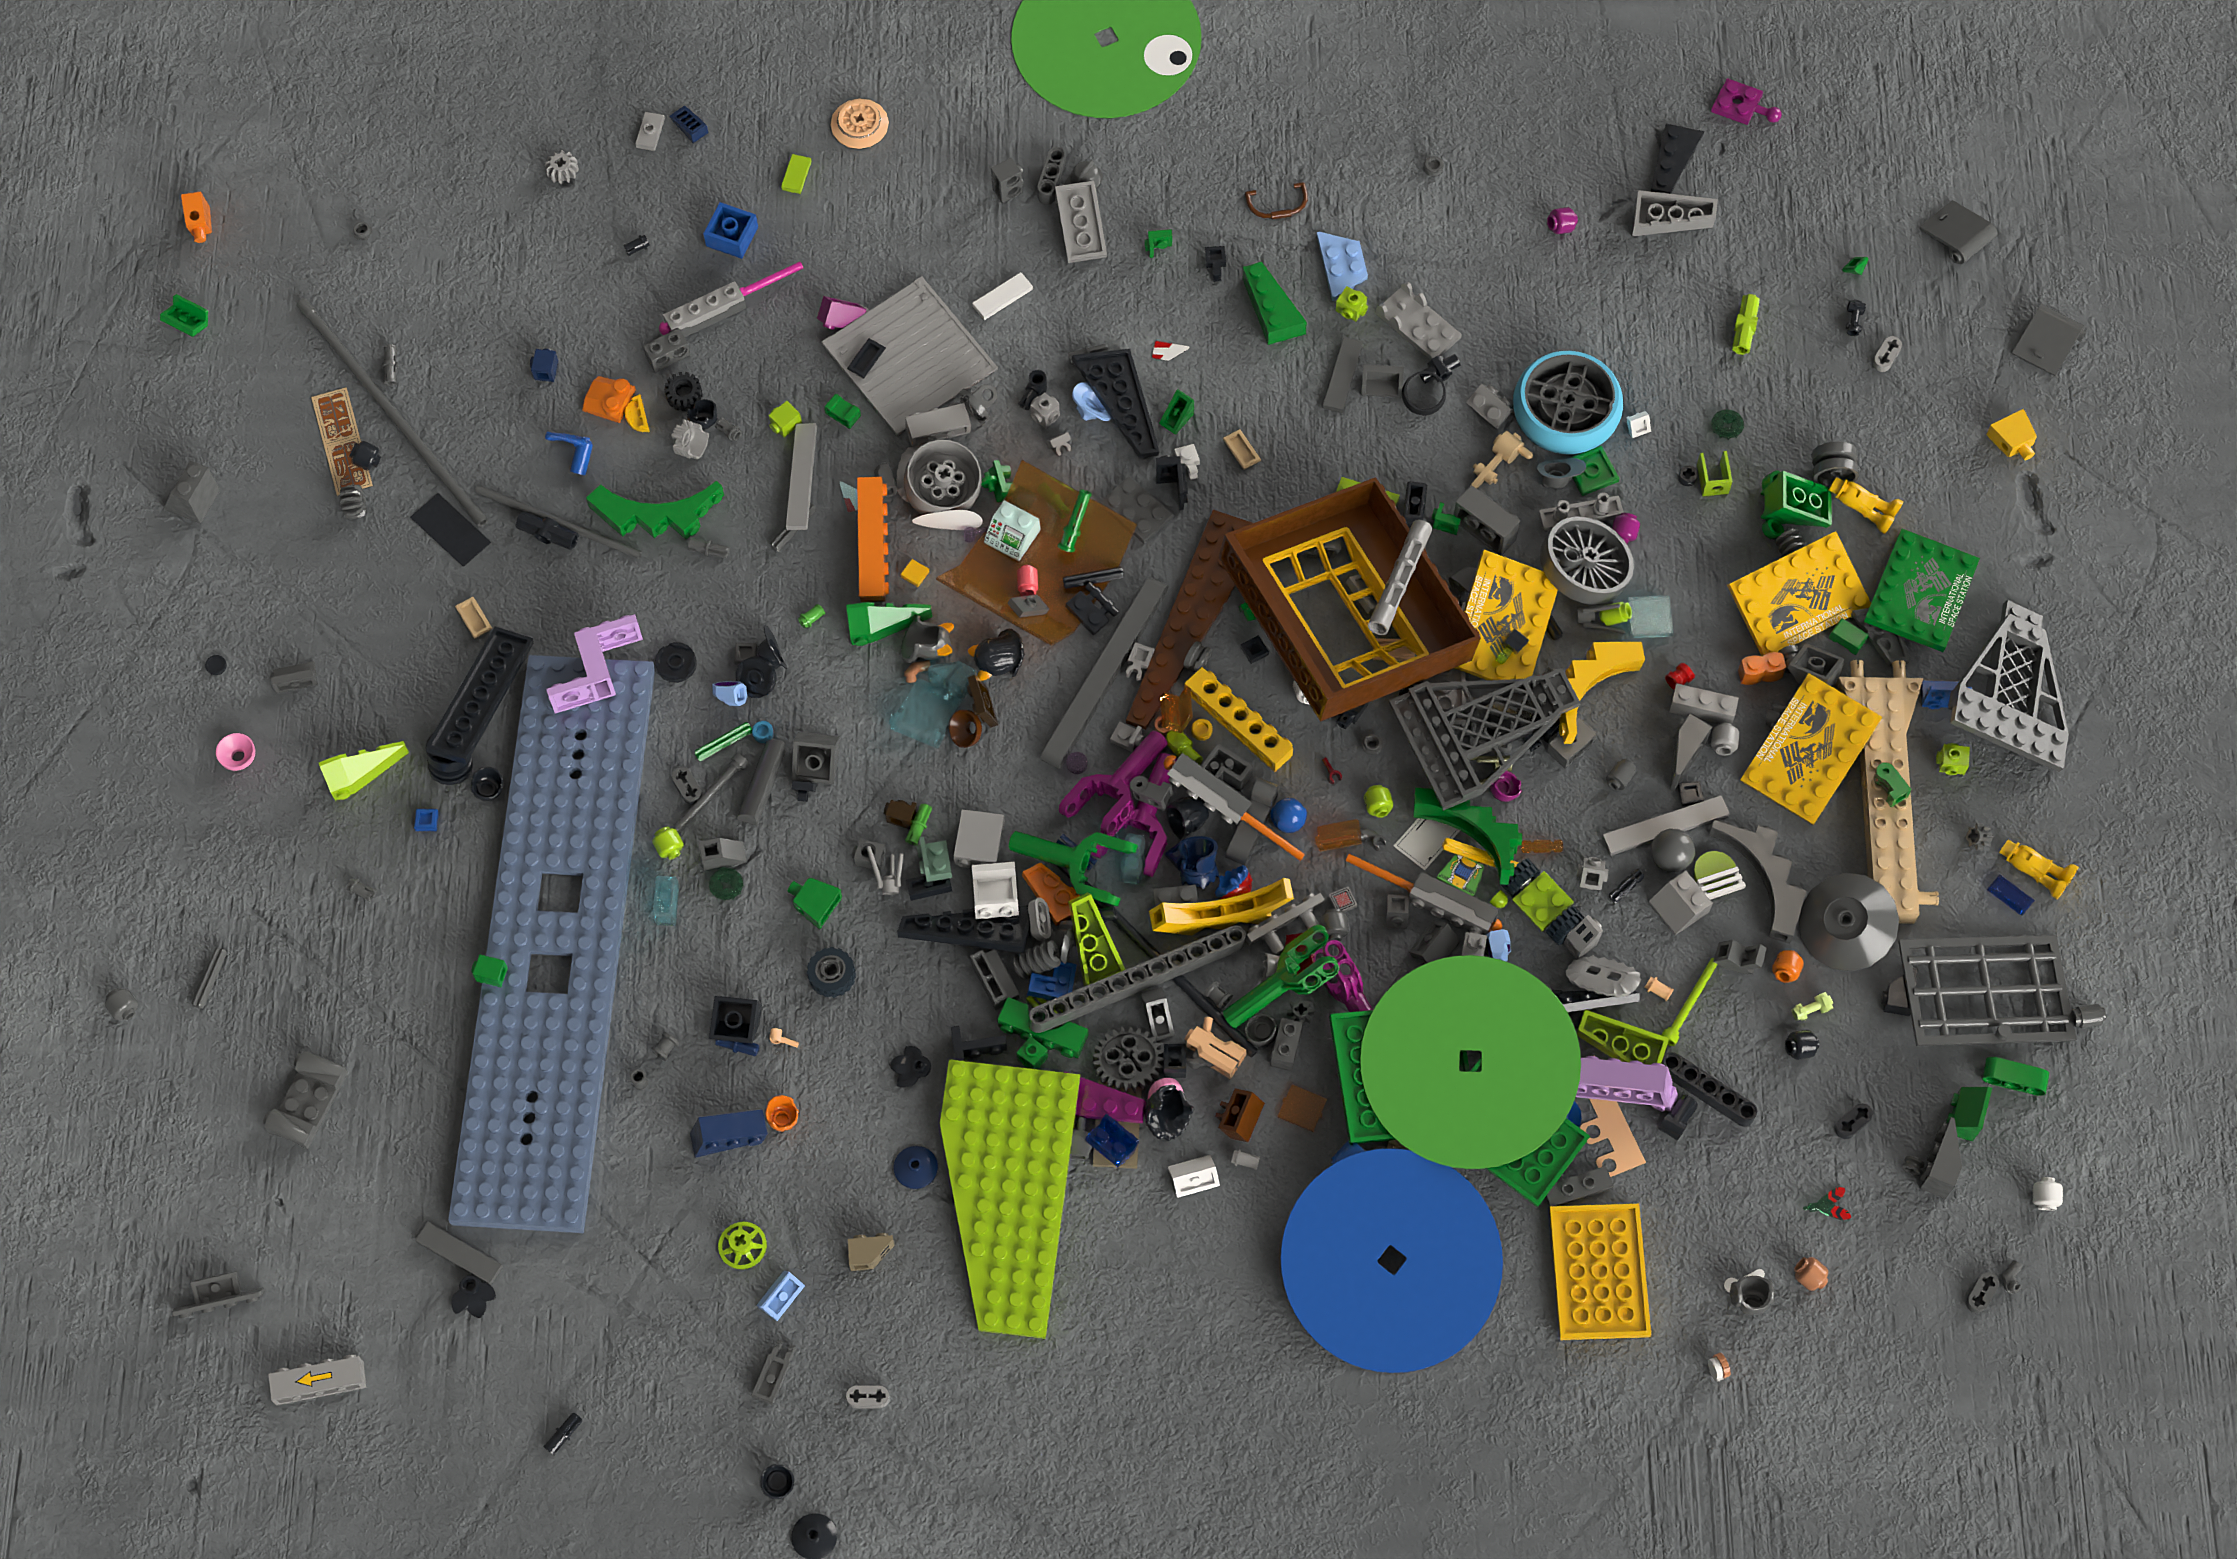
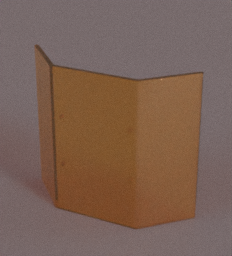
M1022 460L1005 501L1039 518L1041 530L1020 561L984 543L989 529L988 526L959 566L937 576L936 580L1053 646L1073 634L1081 623L1065 607V604L1080 591L1086 596L1090 594L1085 588L1086 585L1066 589L1063 584V577L1119 567L1137 524L1090 498L1080 526L1081 535L1077 537L1074 546L1075 552H1067L1058 548L1057 545L1061 542L1064 534L1063 527L1069 523L1079 491ZM1081 503V505H1080V508H1079V510H1078V513H1077V516H1076V517H1078V515H1079L1080 509H1081V507H1082V503ZM1023 565H1031L1037 569L1038 590L1036 595L1048 606L1049 610L1046 614L1019 618L1008 605L1010 598L1021 597L1017 588V570ZM1110 581L1095 583L1093 585L1095 587L1098 586L1103 592Z

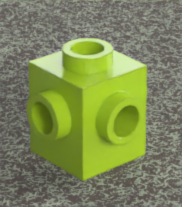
M1346 286L1336 301V312L1340 313L1344 318L1355 322L1360 316L1363 317L1368 309L1367 296L1361 291H1355Z
M1956 743L1944 744L1941 751H1938L1936 755V764H1939V772H1945L1947 775H1965L1969 767L1970 747L1959 746Z

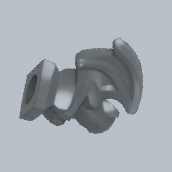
M1061 921L1060 929L1056 932L1051 929V936L1047 939L1038 941L1033 937V948L1053 940L1059 946L1061 952L1060 961L1066 964L1070 958L1069 954L1072 946H1076L1072 921Z

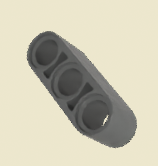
M1061 147L1049 149L1039 179L1038 199L1044 205L1052 204L1055 201V186H1060L1065 170V151Z

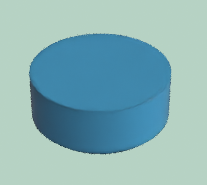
M759 721L752 728L753 737L759 743H765L773 738L774 731L769 722Z

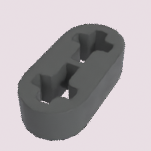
M678 767L673 771V782L683 800L687 804L694 805L700 799L702 793L691 772L686 767ZM682 774L685 776L686 783H683L678 775ZM688 788H690L692 792L695 793V797L692 798L689 795L687 790Z
M1985 1272L1977 1279L1966 1301V1305L1971 1312L1981 1313L1989 1305L1999 1285V1280L1995 1274ZM1990 1279L1992 1286H1989L1986 1291L1983 1290L1984 1281ZM1980 1294L1983 1296L1980 1301L1982 1305L1976 1307L1974 1300Z

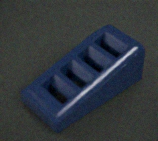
M683 106L669 116L692 143L709 133L707 125L686 106Z

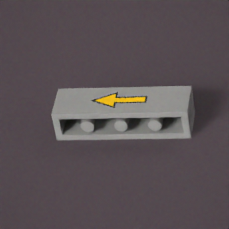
M346 1355L343 1359L336 1361L325 1359L316 1365L309 1363L298 1365V1368L291 1370L289 1368H280L275 1370V1373L269 1374L271 1401L276 1405L367 1388L364 1361L359 1356L356 1357V1355Z

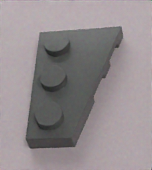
M1869 608L1852 611V617L1862 631L1869 635L1868 639L1888 666H1892V662L1899 660V665H1901V660L1905 661L1906 664L1909 663L1911 659L1903 637L1865 623L1864 620Z

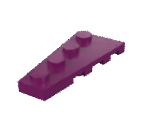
M1080 1077L1075 1117L1143 1124L1144 1110L1146 1108L1145 1100Z

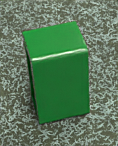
M836 393L824 406L826 415L848 429H851L861 417L858 407L848 403Z
M1841 618L1831 632L1829 639L1847 648L1852 654L1857 655L1866 643L1869 635Z

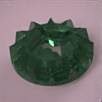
M1729 409L1721 410L1712 418L1711 426L1713 433L1718 434L1719 438L1724 437L1728 440L1734 437L1737 438L1744 429V420L1736 411ZM1724 422H1726L1727 424L1731 423V429H1729L1728 427L1724 428Z
M732 868L717 870L709 881L711 893L716 899H722L723 901L734 900L737 895H741V890L744 887L741 874ZM728 881H730V885L732 888L726 887L725 889H723V885L721 882L727 883Z

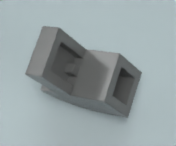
M1735 940L1719 942L1714 962L1730 971L1741 974H1753L1754 969L1762 967L1767 948L1761 944L1745 947Z

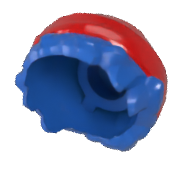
M1244 865L1239 866L1236 869H1232V871H1226L1225 876H1220L1219 885L1215 890L1216 897L1222 900L1251 892L1253 879L1247 867Z

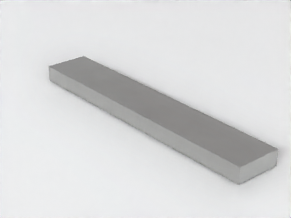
M816 423L796 424L786 520L787 530L808 529L817 434Z
M1718 796L1603 834L1602 838L1610 856L1651 843L1661 831L1672 828L1687 831L1711 823L1714 820L1717 821L1729 817L1730 813L1722 796Z

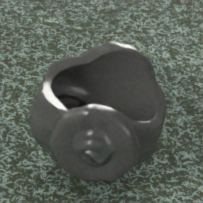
M1745 1276L1737 1282L1731 1283L1730 1296L1732 1305L1739 1307L1746 1315L1763 1314L1769 1309L1770 1304L1774 1303L1775 1291L1773 1282L1770 1279H1765L1761 1276Z

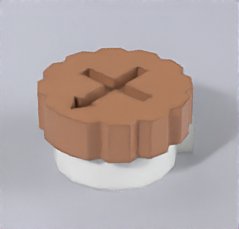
M1722 1353L1715 1354L1713 1358L1708 1360L1709 1372L1715 1381L1718 1382L1731 1375L1729 1364Z

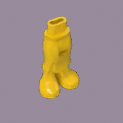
M1835 477L1829 488V491L1836 494L1835 498L1861 513L1864 518L1867 517L1876 524L1878 530L1883 534L1888 531L1895 515L1903 504V501L1900 499H1895L1891 502L1883 501L1878 498V495L1870 493L1859 484L1847 479L1843 481L1838 477ZM1876 508L1877 510H1879L1880 512H1882L1884 515H1882V514H1880V513L1874 511L1873 509Z
M2009 839L1999 852L2007 857L2006 861L2010 862L2015 868L2034 878L2037 883L2040 882L2050 891L2051 896L2057 900L2079 868L2075 864H2070L2065 868L2052 863L2053 860L2045 858L2031 847L2020 845L2019 842L2015 844ZM2047 873H2050L2051 875H2053V876H2054L2055 878H2057L2058 880H2055V879L2049 877V876L2047 875Z

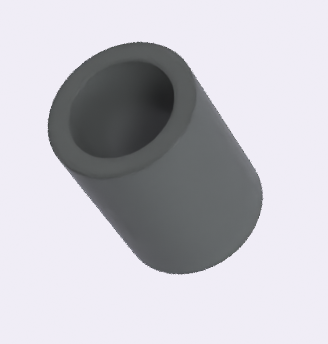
M635 1069L631 1072L630 1079L634 1087L639 1090L646 1088L648 1079L645 1072L641 1069ZM643 1077L641 1081H636L637 1078Z

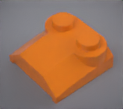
M598 376L593 380L585 396L582 410L620 423L625 414V407L630 403L636 391L635 386L630 385L625 379L613 380Z

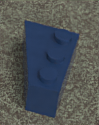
M763 1109L698 1117L690 1132L694 1157H701L747 1145L755 1146L761 1144L768 1134Z

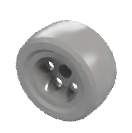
M935 440L921 446L911 456L904 473V490L907 500L921 515L950 510H969L979 496L982 483L980 466L974 454L967 447L951 440ZM958 475L960 481H956L954 476ZM929 478L932 482L931 484H926L924 480ZM950 488L956 489V493L951 494L948 490ZM940 490L941 495L936 496L933 491Z

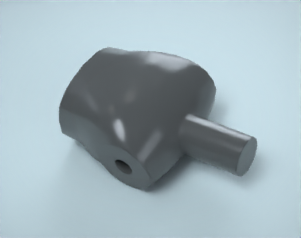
M1083 1117L1077 1118L1076 1130H1073L1070 1151L1071 1159L1087 1160L1092 1149L1094 1134L1085 1131L1086 1118Z

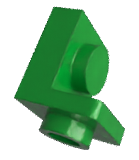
M1172 229L1148 231V239H1144L1145 251H1149L1150 258H1154V248L1164 249L1172 246Z
M1440 502L1439 508H1434L1431 520H1434L1433 529L1457 535L1461 519L1452 514H1443L1444 503Z

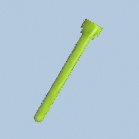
M1714 958L1710 959L1672 1026L1663 1030L1661 1036L1669 1038L1667 1045L1674 1047L1678 1042L1679 1029L1718 965L1714 962Z

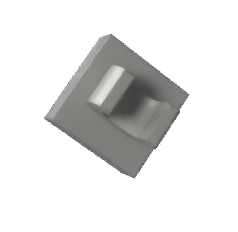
M1063 432L1046 440L1048 447L1054 448L1057 456L1061 455L1060 447L1062 445L1066 448V451H1071V446L1067 443V441L1071 440L1068 432Z

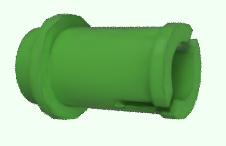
M816 604L805 614L801 613L798 621L803 628H810L812 623L825 615V611L819 604Z

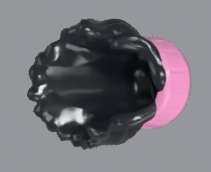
M1162 1078L1154 1082L1150 1087L1148 1105L1144 1110L1146 1126H1148V1129L1157 1139H1165L1167 1141L1177 1138L1182 1134V1131L1186 1130L1185 1126L1189 1124L1194 1107L1187 1102L1183 1089L1177 1080Z

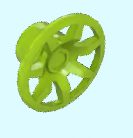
M737 1222L730 1225L721 1234L718 1243V1250L722 1260L734 1269H748L755 1266L764 1257L767 1248V1241L763 1231L750 1222ZM742 1226L751 1227L755 1230L749 1234L743 1230ZM738 1227V1230L733 1231L731 1235H727L732 1229ZM758 1233L762 1238V1245L752 1241ZM726 1238L729 1241L730 1247L723 1251V1241ZM751 1249H762L760 1255L754 1260L750 1252ZM734 1252L736 1253L735 1261L731 1263L725 1255ZM742 1255H746L751 1263L746 1265H738Z

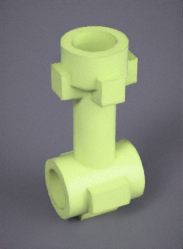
M1824 992L1814 997L1816 1002L1806 1006H1802L1801 1003L1796 1005L1792 1009L1794 1019L1796 1021H1803L1808 1018L1807 1014L1819 1009L1821 1013L1832 1010L1833 1001L1830 995L1828 996Z

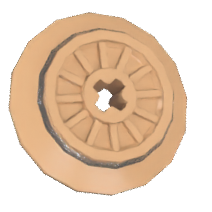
M855 99L849 100L837 108L832 115L830 125L832 133L838 142L850 148L862 149L871 147L881 141L887 133L889 121L887 113L879 104L872 100Z

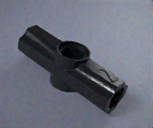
M525 511L517 517L516 528L534 535L542 543H554L569 550L575 548L579 537L577 532L560 526L558 522L549 517L542 519Z

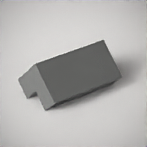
M995 949L986 954L981 950L970 956L972 967L995 1010L1004 1007L1008 997L1014 1000L1020 999L1019 993Z

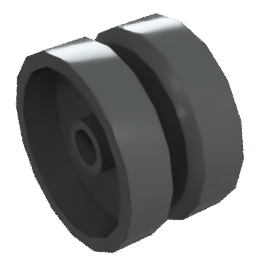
M1829 442L1813 449L1811 456L1814 466L1813 480L1815 483L1830 488L1835 477L1843 481L1845 479L1851 482L1858 480V454L1854 445L1847 442Z

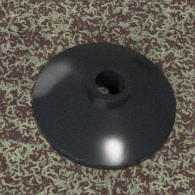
M818 1513L805 1515L796 1522L792 1529V1545L795 1551L803 1558L822 1559L833 1551L837 1543L836 1527L825 1515ZM812 1531H816L818 1533V1536L815 1539H811L809 1537Z

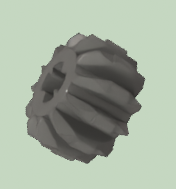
M359 484L342 487L339 496L345 517L347 519H357L365 516L367 507L362 487Z

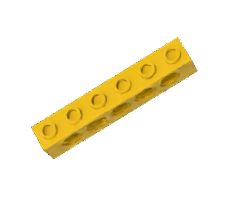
M1201 667L1184 683V692L1274 772L1293 756L1292 743L1287 738H1282L1278 735L1277 730L1271 724L1267 725L1258 712L1251 711L1242 698H1237L1233 695L1231 689L1226 684H1221L1213 672L1210 670L1206 671ZM1212 689L1215 692L1209 694L1205 690ZM1226 702L1229 706L1222 707L1220 704ZM1243 716L1245 719L1237 720L1235 717ZM1253 729H1257L1260 732L1258 734H1253L1250 731ZM1273 743L1275 744V746L1270 748L1267 747L1265 744Z

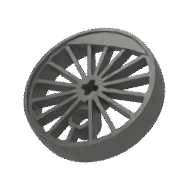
M1569 517L1561 520L1549 531L1540 549L1541 566L1549 581L1561 593L1581 603L1599 605L1614 600L1624 591L1633 575V557L1626 542L1612 528L1592 518ZM1567 531L1573 532L1575 541ZM1580 532L1587 534L1585 547ZM1557 534H1560L1561 537L1564 539V541L1561 540V539H1560L1559 537H1557L1556 535H1557ZM1592 536L1600 540L1595 549L1591 547ZM1604 544L1607 551L1599 554L1597 550ZM1578 569L1572 577H1570L1567 574L1568 572ZM1579 572H1581L1580 583L1574 580ZM1586 579H1587V582H1588L1589 587H1588V586H1585V580H1586Z

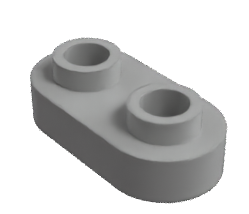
M1036 898L1031 900L1028 905L1030 932L1034 938L1042 941L1051 936L1050 915L1045 900Z

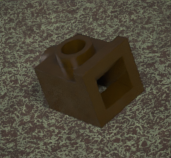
M903 800L887 802L883 812L887 823L910 829L912 825L911 820H914L918 811L917 803L912 802L909 805Z

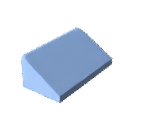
M783 1271L758 1302L757 1307L778 1321L805 1285L789 1271Z

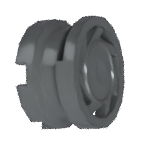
M1196 641L1190 648L1183 667L1187 669L1192 668L1195 673L1201 667L1205 668L1211 657L1212 649L1207 646L1203 647L1200 642Z

